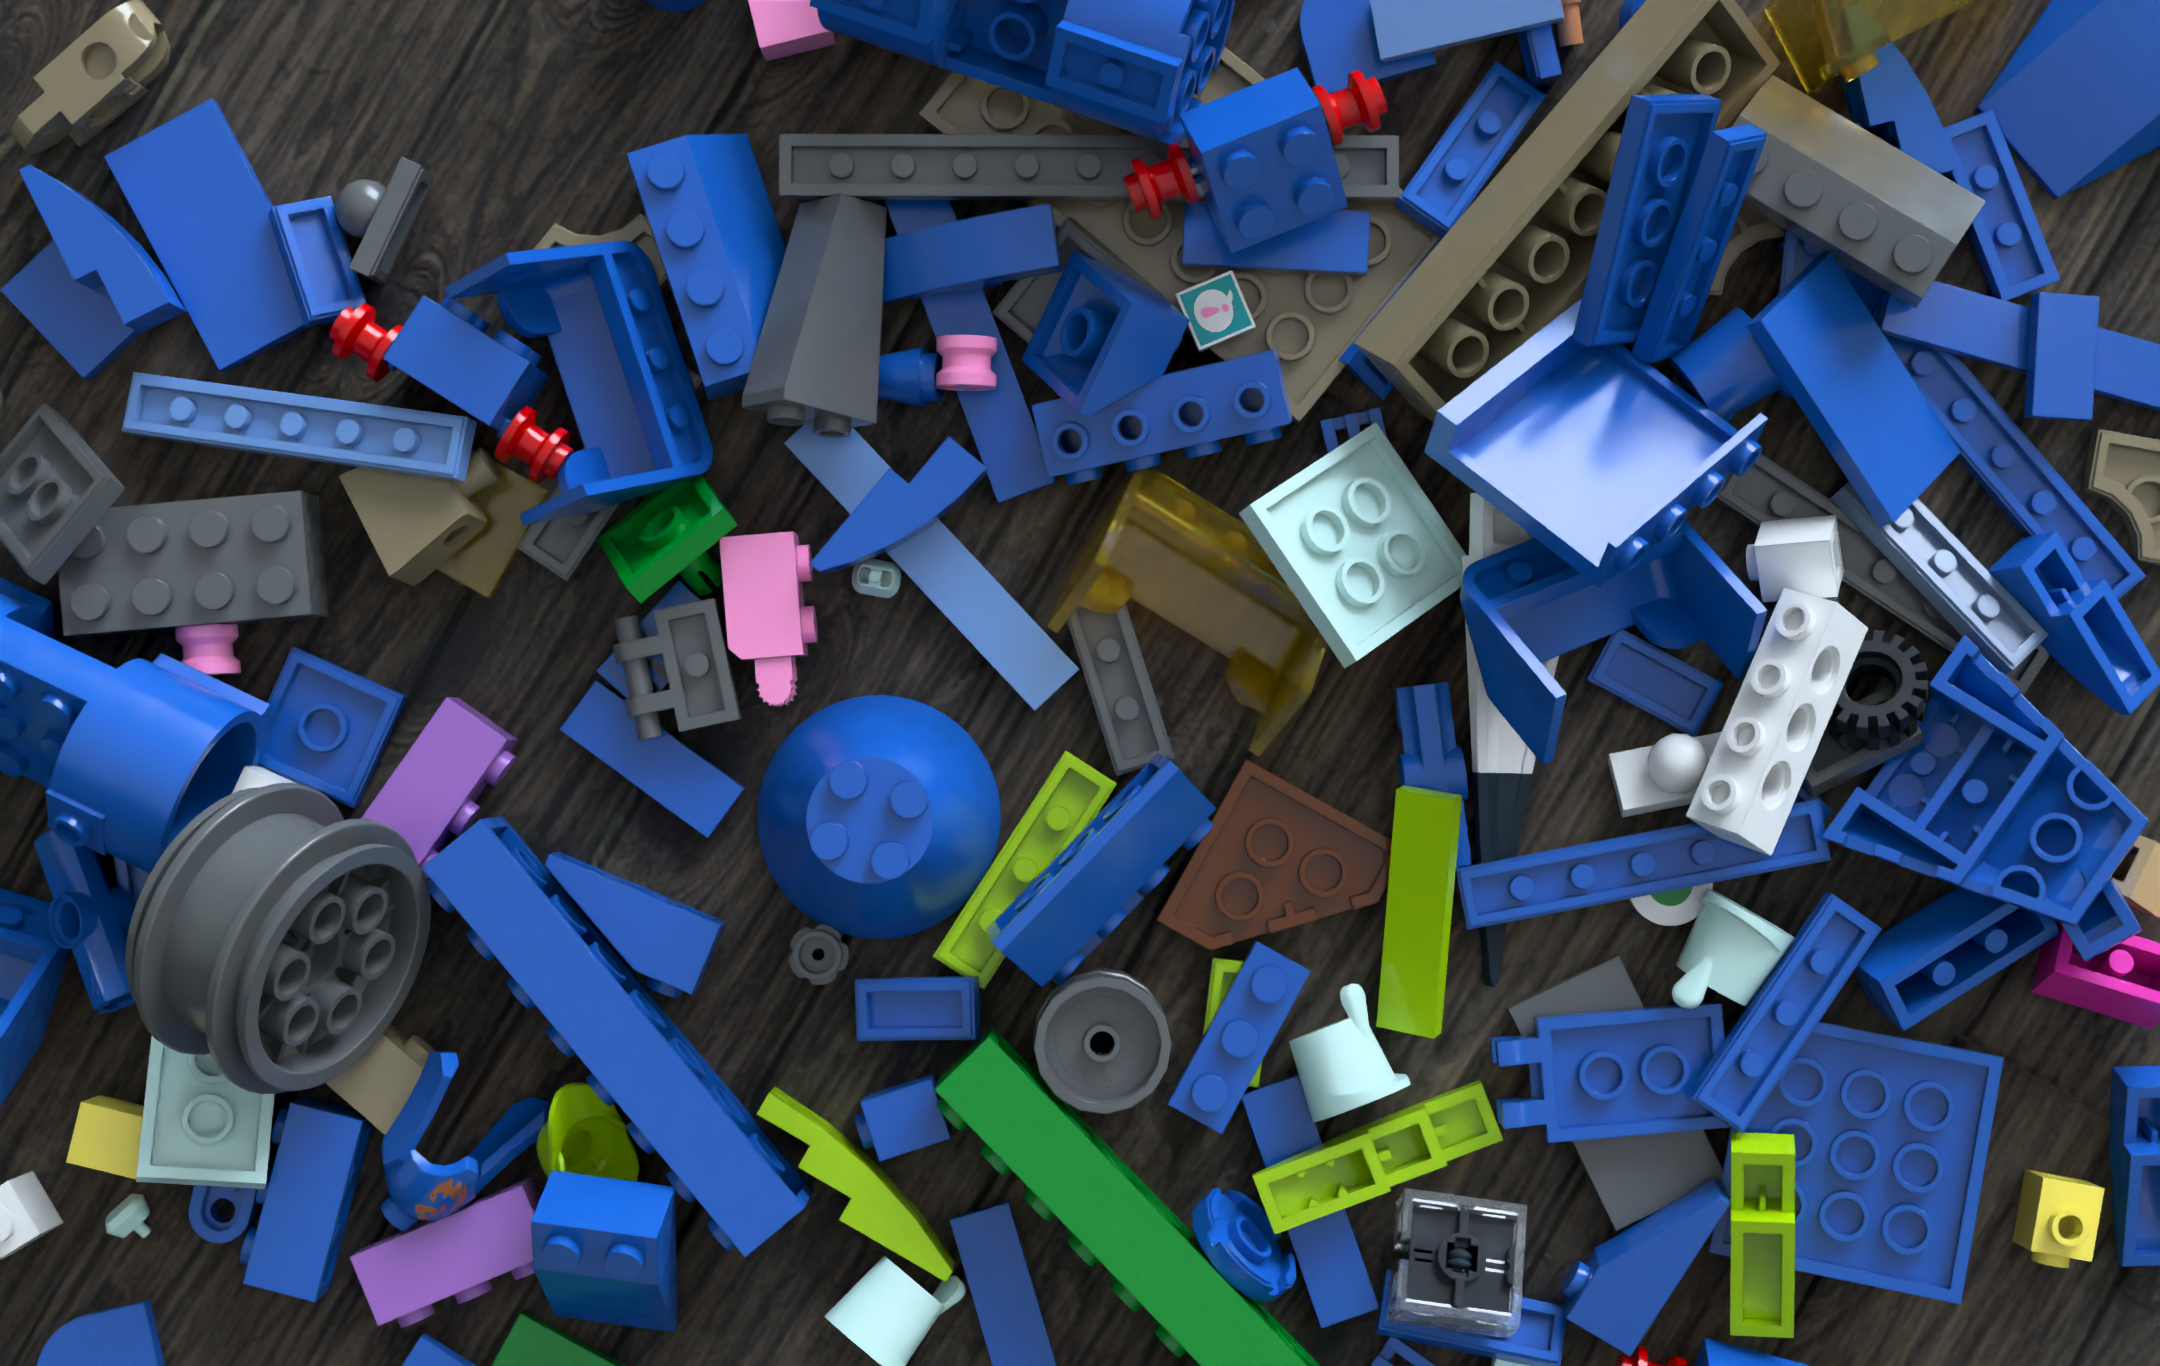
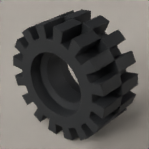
M1881 630L1873 631V640H1863L1828 722L1829 735L1838 741L1843 734H1846L1847 746L1854 749L1858 748L1860 739L1868 740V751L1880 750L1879 739L1887 738L1889 746L1892 748L1901 744L1900 732L1903 731L1909 738L1917 732V720L1924 722L1927 714L1928 670L1925 662L1920 663V652L1914 645L1905 651V639L1896 634L1890 644L1885 643V631ZM1866 675L1885 677L1896 688L1894 696L1889 701L1874 706L1853 702L1847 695L1846 690L1851 681Z

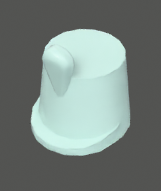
M1707 888L1701 898L1703 904L1676 963V966L1686 974L1674 985L1672 989L1673 1000L1678 1006L1693 1009L1700 1005L1707 987H1710L1725 997L1747 1007L1796 938L1733 900Z
M1359 984L1346 985L1340 991L1341 1003L1348 1018L1289 1041L1313 1123L1363 1106L1411 1085L1406 1074L1393 1073L1369 1026L1365 992Z
M883 1256L824 1317L881 1366H905L937 1317L964 1297L966 1287L958 1277L950 1276L947 1282L942 1281L932 1296L887 1257Z

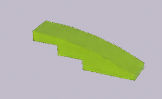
M1477 1080L1358 1127L1254 1173L1252 1176L1273 1232L1278 1234L1391 1192L1390 1187L1448 1166L1447 1161L1503 1141V1137L1482 1082Z
M774 1086L765 1098L757 1115L810 1145L798 1168L851 1198L839 1220L947 1282L953 1272L955 1261L918 1208L876 1162L833 1125Z

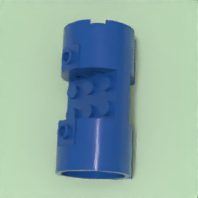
M810 0V6L817 8L820 23L826 30L1055 105L1058 108L1168 145H1173L1175 142L1180 144L1186 137L1179 114L1203 105L1202 100L1193 97L1194 94H1202L1211 71H1217L1235 5V0Z
M0 577V771L13 777L22 775L45 786L47 789L45 793L49 829L54 831L61 840L75 847H88L104 856L108 853L151 873L166 848L190 821L215 802L232 794L244 766H258L261 752L270 742V704L162 653L159 654L153 663L137 658L124 663L117 669L56 641L52 601Z

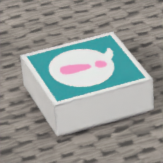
M1232 270L1175 294V299L1181 313L1190 319L1187 327L1198 353L1253 331L1256 328Z

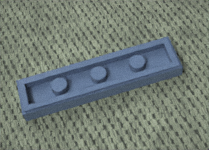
M1847 482L1830 498L1962 637L1965 634L1980 649L1981 654L2000 673L2003 672L2007 675L2013 671L2049 635L1918 498L1894 523L1878 526L1850 482Z

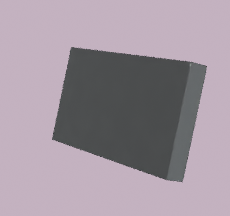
M1616 954L1506 1007L1519 1036L1535 1035L1533 1017L1644 1008L1619 955ZM1704 1130L1571 1141L1609 1222L1616 1231L1662 1209L1713 1178L1717 1181L1722 1180L1723 1169Z

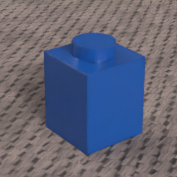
M934 1073L867 1094L861 1100L863 1112L854 1114L857 1130L865 1150L875 1147L879 1162L951 1138L953 1132L951 1124L936 1106L940 1095L934 1090L937 1085Z

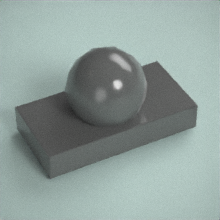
M401 157L387 188L378 181L362 179L347 184L337 195L335 212L338 223L350 236L362 239L349 268L381 286L383 283L386 284L434 183V176L423 166Z

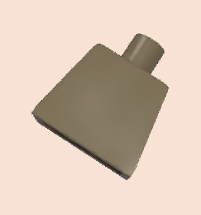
M479 447L471 452L466 482L360 467L345 472L339 478L388 575L415 586L485 528L487 518L474 494L499 480L501 475L488 452L484 448Z

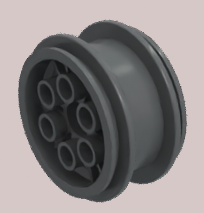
M276 783L263 787L249 788L230 794L206 808L187 824L159 858L139 895L130 922L125 953L126 976L131 995L146 1029L164 1046L179 1053L189 1055L211 1054L217 1068L225 1078L234 1085L253 1093L276 1094L286 1091L310 1089L324 1084L346 1071L376 1043L395 1018L416 979L426 950L431 921L430 893L427 889L426 877L417 863L408 842L396 830L384 823L361 818L344 820L336 805L327 796L302 784Z

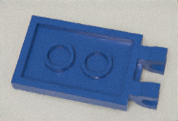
M1716 1001L1704 1002L1693 1009H1686L1678 1005L1533 1017L1534 1036L1489 1037L1492 1063H1497L1499 1067L1528 1064L1531 1097L1494 1098L1497 1124H1502L1504 1129L1543 1125L1544 1140L1547 1143L1730 1127L1687 1097V1094L1725 1040L1722 1003Z

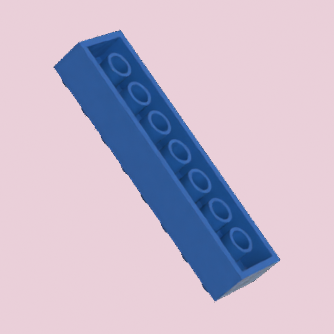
M504 816L479 819L422 867L432 879L428 882L427 887L432 897L447 912L451 913L456 909L471 926V929L466 932L471 944L485 959L491 961L496 957L511 975L506 980V983L514 996L528 1009L533 1008L535 1005L551 1023L546 1032L553 1043L569 1058L575 1053L592 1072L586 1077L592 1090L608 1106L616 1102L631 1119L626 1128L632 1138L646 1153L651 1154L656 1150L671 1168L666 1174L671 1185L675 1187V1190L687 1202L691 1203L695 1198L712 1217L706 1222L709 1230L725 1249L731 1251L737 1247L744 1257L748 1256L804 1209L814 1192L811 1186Z

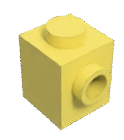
M2025 1169L2012 1241L2032 1251L2031 1260L2044 1265L2069 1268L2070 1258L2092 1262L2105 1188L2083 1179Z

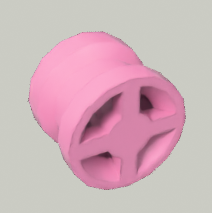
M944 335L937 337L936 351L942 356V369L936 374V388L953 391H989L996 389L997 375L991 370V358L997 353V338L981 335Z
M209 624L175 628L176 641L183 646L182 663L211 677L241 674V663L233 653V643L239 637L237 624Z

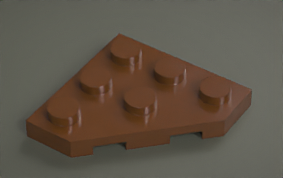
M1245 759L1211 819L1213 827L1196 846L1156 920L1203 947L1214 950L1234 944L1235 942L1378 903L1388 885L1392 840Z

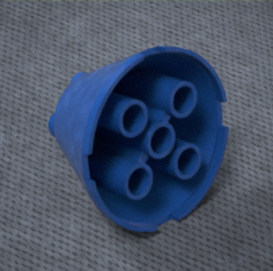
M867 695L843 700L819 710L799 724L785 738L771 759L762 780L757 805V830L762 854L770 874L785 896L801 912L817 923L833 927L842 934L868 939H891L915 934L937 925L961 908L973 895L992 864L1001 827V805L995 777L985 756L972 737L958 723L937 709L916 700L889 695Z

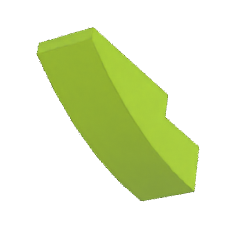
M1731 1132L1730 1335L1794 1338L1796 1155L1794 1134H1742L1740 1132Z

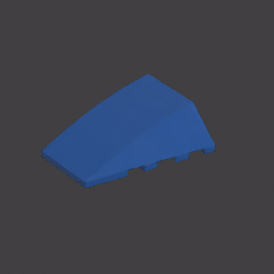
M2050 0L2026 39L2020 43L1976 106L1975 110L1978 114L1991 109L1994 110L2008 148L2054 200L2160 147V0Z
M1964 634L1929 684L1932 697L1927 704V714L1924 722L1917 720V725L1922 731V743L1887 760L1866 791L1857 786L1822 835V839L2076 927L2144 831L2149 820L2089 759H2085L2065 739V735L2048 718H2045L2021 694L2020 690L2003 672L2000 673L1981 654L1980 649Z

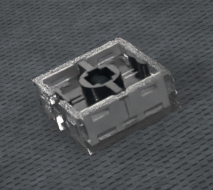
M1405 1188L1396 1201L1393 1251L1403 1252V1259H1399L1391 1271L1387 1322L1510 1339L1520 1327L1527 1205Z

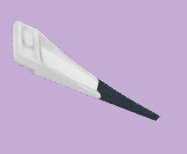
M1470 493L1469 555L1462 556L1463 573L1470 564L1534 538L1478 493ZM1465 619L1477 864L1517 856L1536 756L1488 698ZM1559 656L1541 663L1553 678ZM1507 922L1480 927L1482 974L1485 986L1495 987L1499 982Z

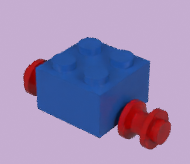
M1298 67L1179 114L1192 156L1185 158L1179 144L1175 142L1173 145H1167L1166 160L1148 166L1139 157L1130 160L1129 164L1132 173L1122 177L1127 195L1136 213L1146 209L1153 220L1161 217L1162 202L1180 195L1190 205L1198 202L1199 195L1195 184L1200 183L1209 213L1232 254L1347 208L1348 203L1333 147L1343 143L1344 129L1361 123L1369 132L1380 129L1379 115L1388 112L1386 100L1375 77L1365 79L1358 69L1348 73L1346 88L1330 94L1321 85L1310 88Z
M423 295L405 325H397L389 331L375 323L376 309L367 303L360 305L356 310L347 307L337 317L329 333V338L335 341L332 348V354L335 357L344 361L354 354L368 362L366 376L375 382L382 380L391 370L395 371L399 368L483 423L498 431L497 438L500 440L495 449L494 458L502 463L509 461L515 456L530 465L528 479L537 485L544 481L546 477L553 481L558 479L557 474L560 467L574 453V449L568 446L571 436L569 431L560 427L549 434L535 425L537 411L531 407L551 378L536 367L542 358L541 355L500 328L492 339L485 334L491 325L489 322L456 300L448 299L447 296L439 305Z

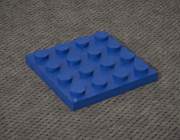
M1821 1021L1818 1022L1743 1132L1794 1134L1796 1154V1271L1961 1304L2003 1067V1056ZM1733 1128L1730 1129L1721 1180L1729 1201L1731 1132H1737ZM1730 1205L1712 1231L1709 1253L1730 1257Z

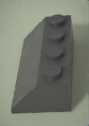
M1772 74L1740 113L1732 126L1752 124L1767 133L1765 144L1742 205L1824 254L1831 253L1837 262L1915 309L1986 202L1984 199Z

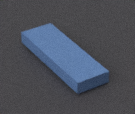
M1370 0L1380 60L1384 63L1565 21L1561 0Z

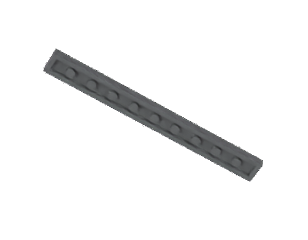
M779 134V197L781 200H816L844 193L862 200L1130 201L1122 177L1132 173L1129 161L1139 157L1148 166L1166 160L1168 144L1141 135ZM1343 135V143L1333 147L1347 201L1396 202L1399 198V136ZM1185 137L1179 146L1185 158H1189L1192 155ZM1195 184L1199 201H1206L1201 184ZM1179 195V196L1174 197V198H1172V199H1169V200H1167V201H1185V200Z

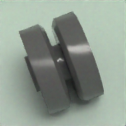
M1093 967L1073 972L1061 983L1051 987L1036 1011L1032 1036L1040 1075L1055 1096L1078 1110L1101 1114L1132 1108L1153 1093L1167 1071L1172 1044L1165 1014L1147 986L1122 970ZM1104 1031L1111 1034L1114 1044L1105 1050L1101 1044L1095 1050L1090 1047V1040L1095 1033Z

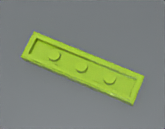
M1065 751L933 957L962 976H979V987L985 989L1005 958V955L991 942L986 928L1097 816L1117 783L1068 751Z
M1407 785L1396 789L1376 1027L1432 1039L1441 1034L1462 795Z

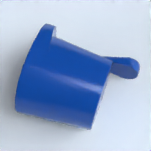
M1735 307L1670 360L1671 367L1683 389L1726 422H1729L1741 410L1774 392L1787 400L1793 397L1746 325L1752 319L1739 307Z

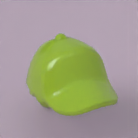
M570 1083L561 1087L553 1097L548 1121L541 1128L537 1138V1156L546 1177L549 1178L551 1170L637 1182L639 1174L637 1153L628 1137L626 1125L623 1123L614 1105L608 1106L588 1083Z

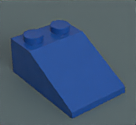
M551 1170L531 1220L533 1269L554 1315L675 1332L678 1324L675 1187Z

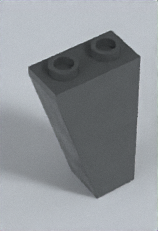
M844 193L804 202L799 205L742 395V408L767 414V422L774 425L799 426L808 424L814 426L813 433L815 435L828 438L849 437L851 435V428L877 424L886 207Z

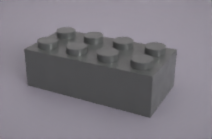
M301 490L110 507L58 569L63 636L88 639L175 631V628L209 624L246 625L329 617L319 496Z

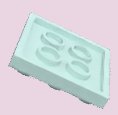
M1376 422L1239 512V515L1344 669L1458 590L1462 584V556H1465L1466 553Z

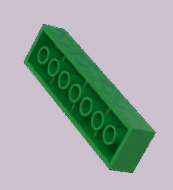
M994 1026L987 1030L981 1038L940 1076L934 1089L940 1095L938 1097L939 1101L936 1103L939 1111L959 1131H962L969 1125L978 1134L983 1144L979 1151L985 1159L1004 1177L1012 1170L1025 1183L1024 1187L1027 1191L1023 1196L1042 1218L1049 1222L1056 1215L1068 1228L1067 1232L1070 1237L1067 1239V1242L1089 1266L1093 1267L1100 1261L1111 1272L1110 1277L1114 1282L1110 1286L1113 1291L1134 1312H1137L1143 1306L1154 1317L1153 1321L1158 1326L1154 1329V1332L1177 1357L1180 1358L1188 1352L1197 1361L1195 1363L1196 1366H1321L1259 1301L1247 1297L1234 1288L1214 1268L1193 1232L1068 1103L1055 1096L1042 1076Z

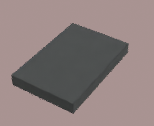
M46 403L37 409L0 454V540L26 574L44 586L126 489L62 414Z

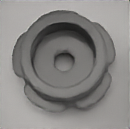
M819 924L815 929H810L809 927L802 928L794 935L790 943L793 951L789 956V964L797 977L801 979L808 978L815 985H825L836 979V973L839 970H844L849 960L848 946L841 942L839 931L828 925ZM817 948L824 951V958L821 960H816L813 957V951Z

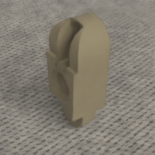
M132 0L113 8L33 77L44 93L18 115L10 131L28 154L42 152L52 145L59 143L68 134L81 148L149 92L145 86L158 77L169 63L171 46L162 24L141 0Z

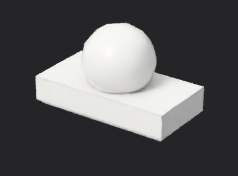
M1722 732L1698 737L1672 733L1661 738L1655 745L1609 754L1608 765L1622 818L1691 804Z

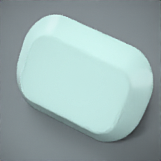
M870 559L855 565L853 568L852 585L858 593L890 598L897 593L900 587L901 571L898 565L893 562Z
M143 1194L129 1195L108 1214L105 1221L107 1234L125 1238L134 1230L142 1238H145L152 1229L143 1222L150 1214V1209Z

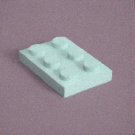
M152 1036L136 1182L265 1189L275 1094H258L244 1090L224 1077L217 1068L211 1054L189 1055L179 1053L164 1046Z

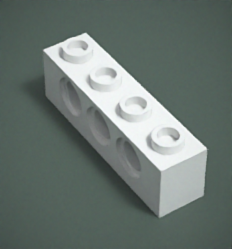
M1783 588L1686 817L1721 839L1770 856L1772 855L1868 627L1837 602Z

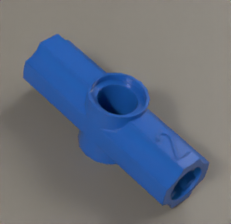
M1448 682L1394 688L1397 725L1400 731L1402 753H1398L1400 787L1407 785L1462 795L1456 868L1471 865V850L1467 834L1468 826L1463 800L1468 798L1467 774L1460 745L1456 746Z
M54 831L43 833L33 843L54 898L48 911V925L55 943L61 948L72 949L94 1010H98L99 1014L116 1012L124 1007L136 1004L128 986L125 968L126 941L134 912L130 898L121 888L110 887L98 852L85 846L75 847L61 840Z

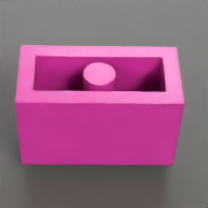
M2059 921L2056 924L2060 933L2040 947L2031 989L2032 993L2148 1029H2152L2160 1023V943L2134 935L2085 962L2061 922Z

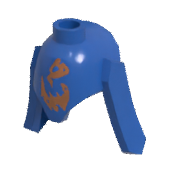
M430 1052L409 1099L383 1138V1144L380 1146L385 1180L389 1192V1197L381 1205L385 1218L394 1227L407 1231L418 1220L437 1221L463 1208L514 1158L537 1141L541 1128L548 1121L550 1102L532 1097L513 1104L469 1156L445 1166L432 1164L422 1157L415 1148L431 1123L459 1063L457 1053Z

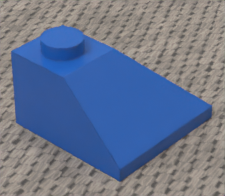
M1073 251L1021 360L1072 409L1080 415L1089 417L1161 377L1174 352L1180 346L1183 333L1190 319L1159 293L1082 253Z

